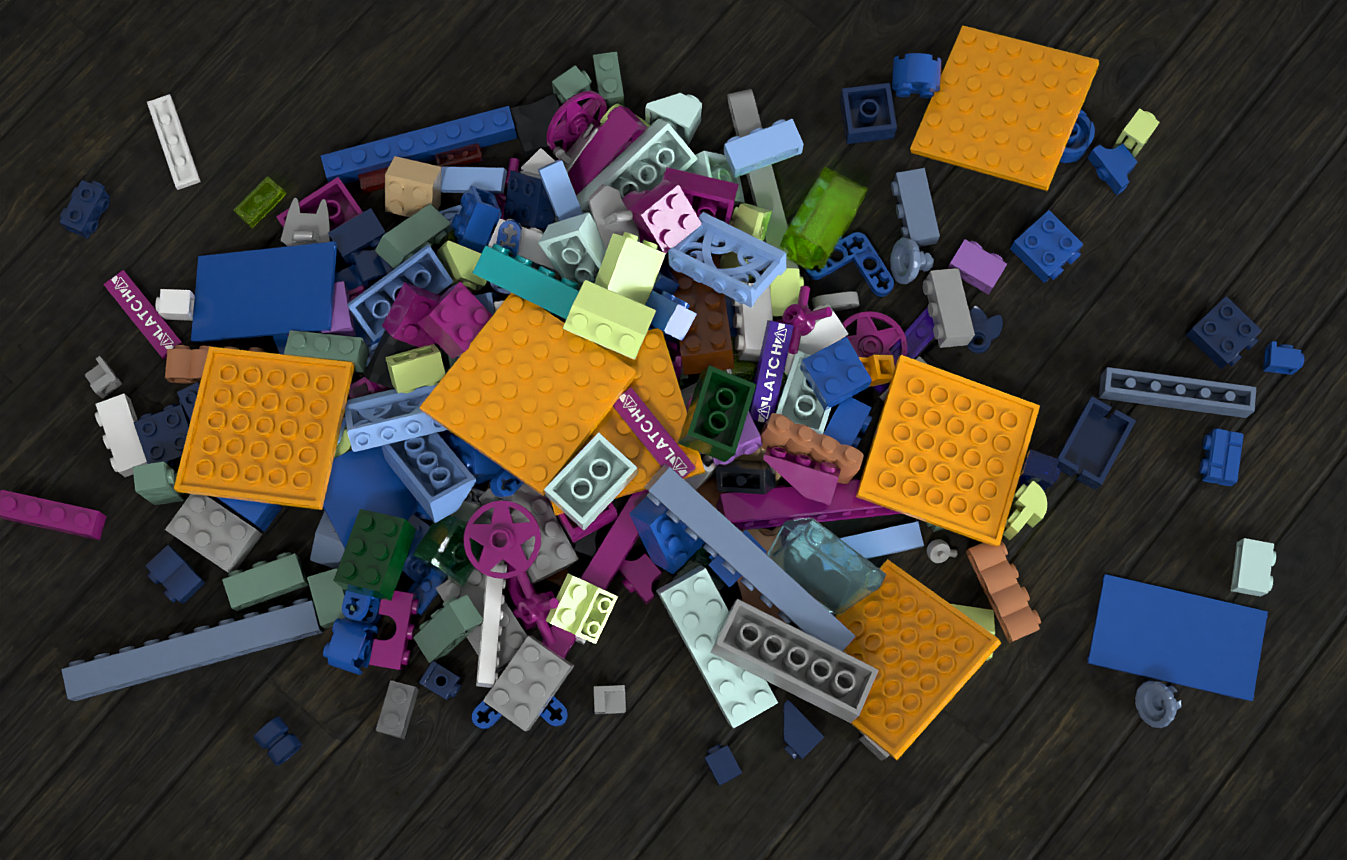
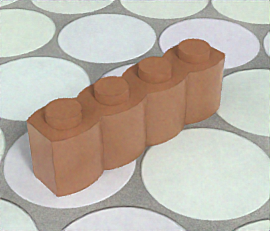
M176 345L175 349H167L165 378L171 383L200 382L208 350L211 346H200L199 349L190 350L189 346ZM224 347L227 349L239 350V348L236 347ZM251 347L249 351L264 352V349Z
M772 413L760 431L762 448L767 450V447H780L785 449L788 454L795 456L802 454L809 456L812 459L811 461L834 464L837 469H841L838 483L848 484L859 471L864 455L858 449L849 445H841L834 438L824 434H817L810 427L795 424L792 420L781 414Z
M1001 541L1000 546L994 547L981 543L969 548L966 551L968 559L977 574L1008 642H1014L1040 629L1038 624H1041L1040 617L1036 610H1031L1027 601L1030 600L1029 594L1025 587H1020L1016 578L1019 577V574L1014 564H1009L1005 555H1008L1005 544Z

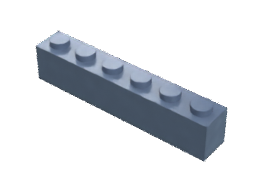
M1107 367L1101 374L1099 398L1247 418L1255 411L1256 387Z

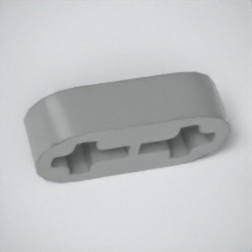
M843 292L814 297L812 299L813 310L827 303L833 311L856 308L859 306L858 293Z

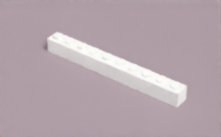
M502 560L490 571L506 573L507 564H504L505 560ZM487 575L485 578L482 619L484 621L481 624L476 686L492 688L498 679V673H495V668L499 665L497 651H500V642H498V636H501L502 631L499 621L503 618V610L500 609L501 604H504L502 589H505L506 580Z

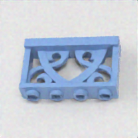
M702 212L698 217L702 225L674 248L671 247L668 250L670 267L677 272H682L692 277L696 282L713 288L718 293H723L733 298L740 304L752 307L778 275L781 276L786 270V252ZM701 236L704 237L703 244L697 242ZM691 249L702 250V251H692V252L690 253V256L687 255V254H685L688 250H691ZM732 251L738 254L740 267L717 269L711 257V253L725 254ZM766 268V271L760 276L758 272ZM749 275L753 276L756 280L752 286L748 285Z
M438 384L418 387L410 393H397L395 389L347 400L345 418L352 451L357 452L448 430L423 413L419 408Z

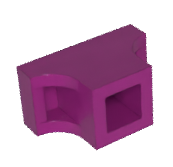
M646 554L635 561L624 560L618 570L624 578L622 581L623 585L630 593L635 591L647 605L654 599V594L651 590L652 585L662 576V572Z

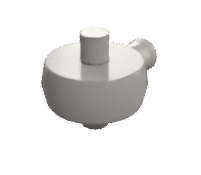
M941 539L932 541L926 551L928 558L935 563H942L948 557L955 558L957 556V550L950 549L948 543Z

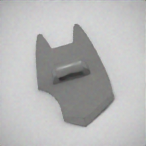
M592 123L580 135L567 153L561 147L554 148V155L558 159H562L567 173L598 131V128H595L590 133L594 126Z
M602 184L587 201L589 202L593 219L605 249L607 250L613 233L623 236L624 232L633 234L638 237L637 242L640 243L639 231L632 219L633 214L630 210L627 211L619 190Z
M294 198L287 214L281 242L286 244L287 247L330 242L328 234L330 232L329 214L325 199L321 201L316 214L300 213L298 200Z

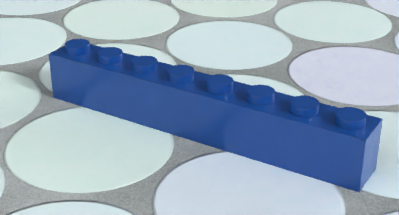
M509 106L321 155L328 182L339 177L343 184L386 173L394 156L426 163L516 139L517 136Z

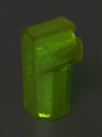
M824 167L782 238L780 247L782 250L786 247L789 252L787 254L789 260L806 269H813L815 265H819L818 269L824 268L843 234L848 230L855 218L857 209L862 204L868 188Z

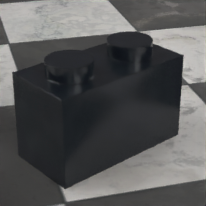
M733 460L729 464H719L716 466L717 491L765 495L776 487L775 470L767 462Z

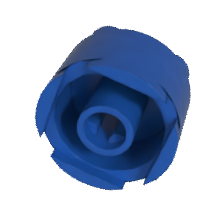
M922 53L905 54V59L899 60V56L894 57L892 89L896 91V96L909 97L910 93L920 94L921 98H932L934 92L940 90L941 59L938 57L937 61L932 60L933 55Z
M1082 110L1079 112L1059 161L1061 163L1078 161L1086 153L1094 138V124Z
M347 617L343 619L337 618L332 628L334 634L331 642L325 645L323 656L328 658L330 666L361 675L363 673L360 670L362 666L366 668L369 666L374 641L373 633L378 634V628Z

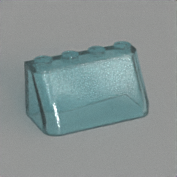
M813 518L785 521L767 554L769 558L831 614H841L880 588L887 575Z

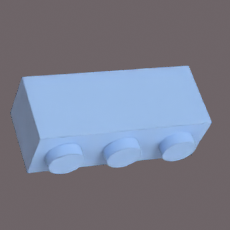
M783 119L773 123L769 128H757L751 131L750 135L742 138L736 136L729 139L724 144V154L733 176L736 178L801 154L804 144L793 119L788 121Z

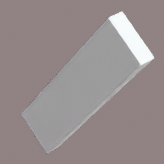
M171 95L148 101L147 104L175 187L179 190L201 182Z

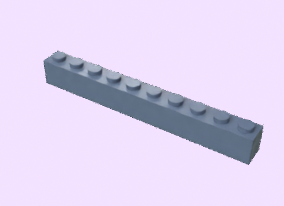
M664 464L644 486L649 491L647 497L654 504L659 506L662 503L669 509L666 514L675 523L681 520L687 526L684 531L695 541L700 537L706 543L703 548L714 558L717 555L721 556L725 560L722 565L732 574L737 571L742 575L741 582L751 591L756 588L762 594L759 599L771 608L775 605L780 610L777 615L788 625L793 622L798 626V630L840 651H843L856 637L670 466Z
M307 598L293 602L294 606L286 608L283 605L274 606L268 609V613L259 615V612L246 614L243 620L234 622V619H227L219 622L217 627L209 628V626L195 628L192 634L176 633L169 636L170 640L162 642L159 639L150 640L144 643V647L137 649L134 646L119 649V654L110 656L109 653L94 656L93 661L86 663L84 660L71 662L68 668L61 669L67 698L78 701L321 634L323 630L319 623L315 604L313 601H308Z

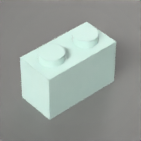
M1246 538L1237 542L1231 591L1261 597L1271 590L1273 585V576H1270L1271 566H1274L1276 561L1273 543Z

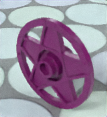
M585 91L567 100L557 110L547 130V144L549 148L553 151L556 147L554 141L563 139L562 149L567 153L591 123L594 126L590 133L599 127L601 119L607 112L604 98L594 91ZM591 98L582 106L577 103L580 100ZM600 107L598 120H595L593 116Z
M861 312L849 317L842 323L844 328L857 320L856 335L846 337L858 357L868 358L872 355H892L889 349L898 340L901 341V355H907V341L903 330L892 318L882 313ZM871 318L882 320L892 326V328L877 331ZM893 356L894 365L896 366L897 361Z
M495 501L482 506L471 516L464 533V547L470 562L481 573L499 579L512 578L528 570L537 559L541 548V531L535 517L522 505L511 501ZM509 507L522 512L530 522L513 523ZM494 508L491 524H474L484 512ZM535 536L534 550L529 560H527L522 544ZM470 538L484 546L479 562L472 552ZM502 560H505L516 569L507 573L490 571Z

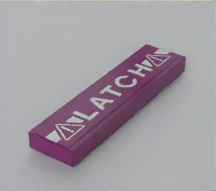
M124 270L103 284L163 359L167 358V349H175L176 345H183Z
M632 387L624 392L612 407L660 467L666 464L682 478L695 470L694 464Z

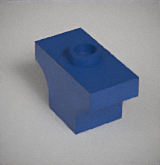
M1124 144L1115 149H1106L1098 145L1088 156L1089 161L1096 168L1098 177L1102 181H1106L1116 195L1125 190L1129 184L1127 174L1133 170L1137 161Z

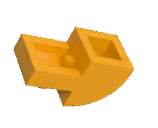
M872 355L868 358L859 357L872 379L869 387L891 382L895 370L893 355Z

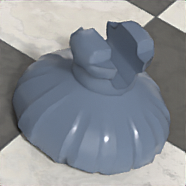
M900 238L893 246L890 257L893 277L898 283L908 284L916 278L919 270L929 271L933 267L934 259L929 253L924 254V251L920 252L919 246L915 241L909 238Z
M1147 681L1142 683L1137 689L1135 696L1136 708L1140 717L1151 727L1163 728L1168 726L1174 720L1177 709L1181 708V700L1176 702L1173 693L1177 692V690L1173 686L1167 687L1161 682Z

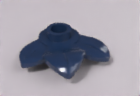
M974 306L969 313L975 336L967 347L974 353H983L990 347L991 340L1000 335L1003 321L1001 315L988 319L979 307ZM980 338L983 340V343L975 345L974 341Z

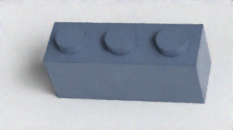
M925 168L896 173L894 181L891 182V190L893 196H897L898 200L896 213L898 219L902 218L903 227H901L902 238H909L915 241L919 247L937 244L940 235Z

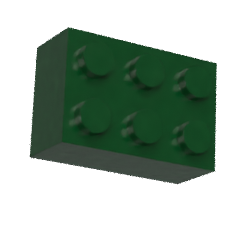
M709 365L699 375L678 444L723 462L729 460L736 453L756 384Z
M360 509L333 581L346 591L391 601L417 529L404 518Z

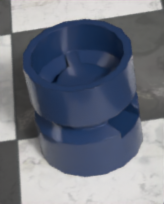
M276 717L268 722L253 738L262 749L269 750L267 755L276 766L287 761L303 745L294 733L288 734L289 727L281 717Z

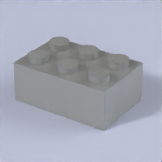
M190 494L165 529L228 573L239 568L262 536L257 529L208 496Z
M528 636L483 701L521 729L528 731L574 665L535 637Z

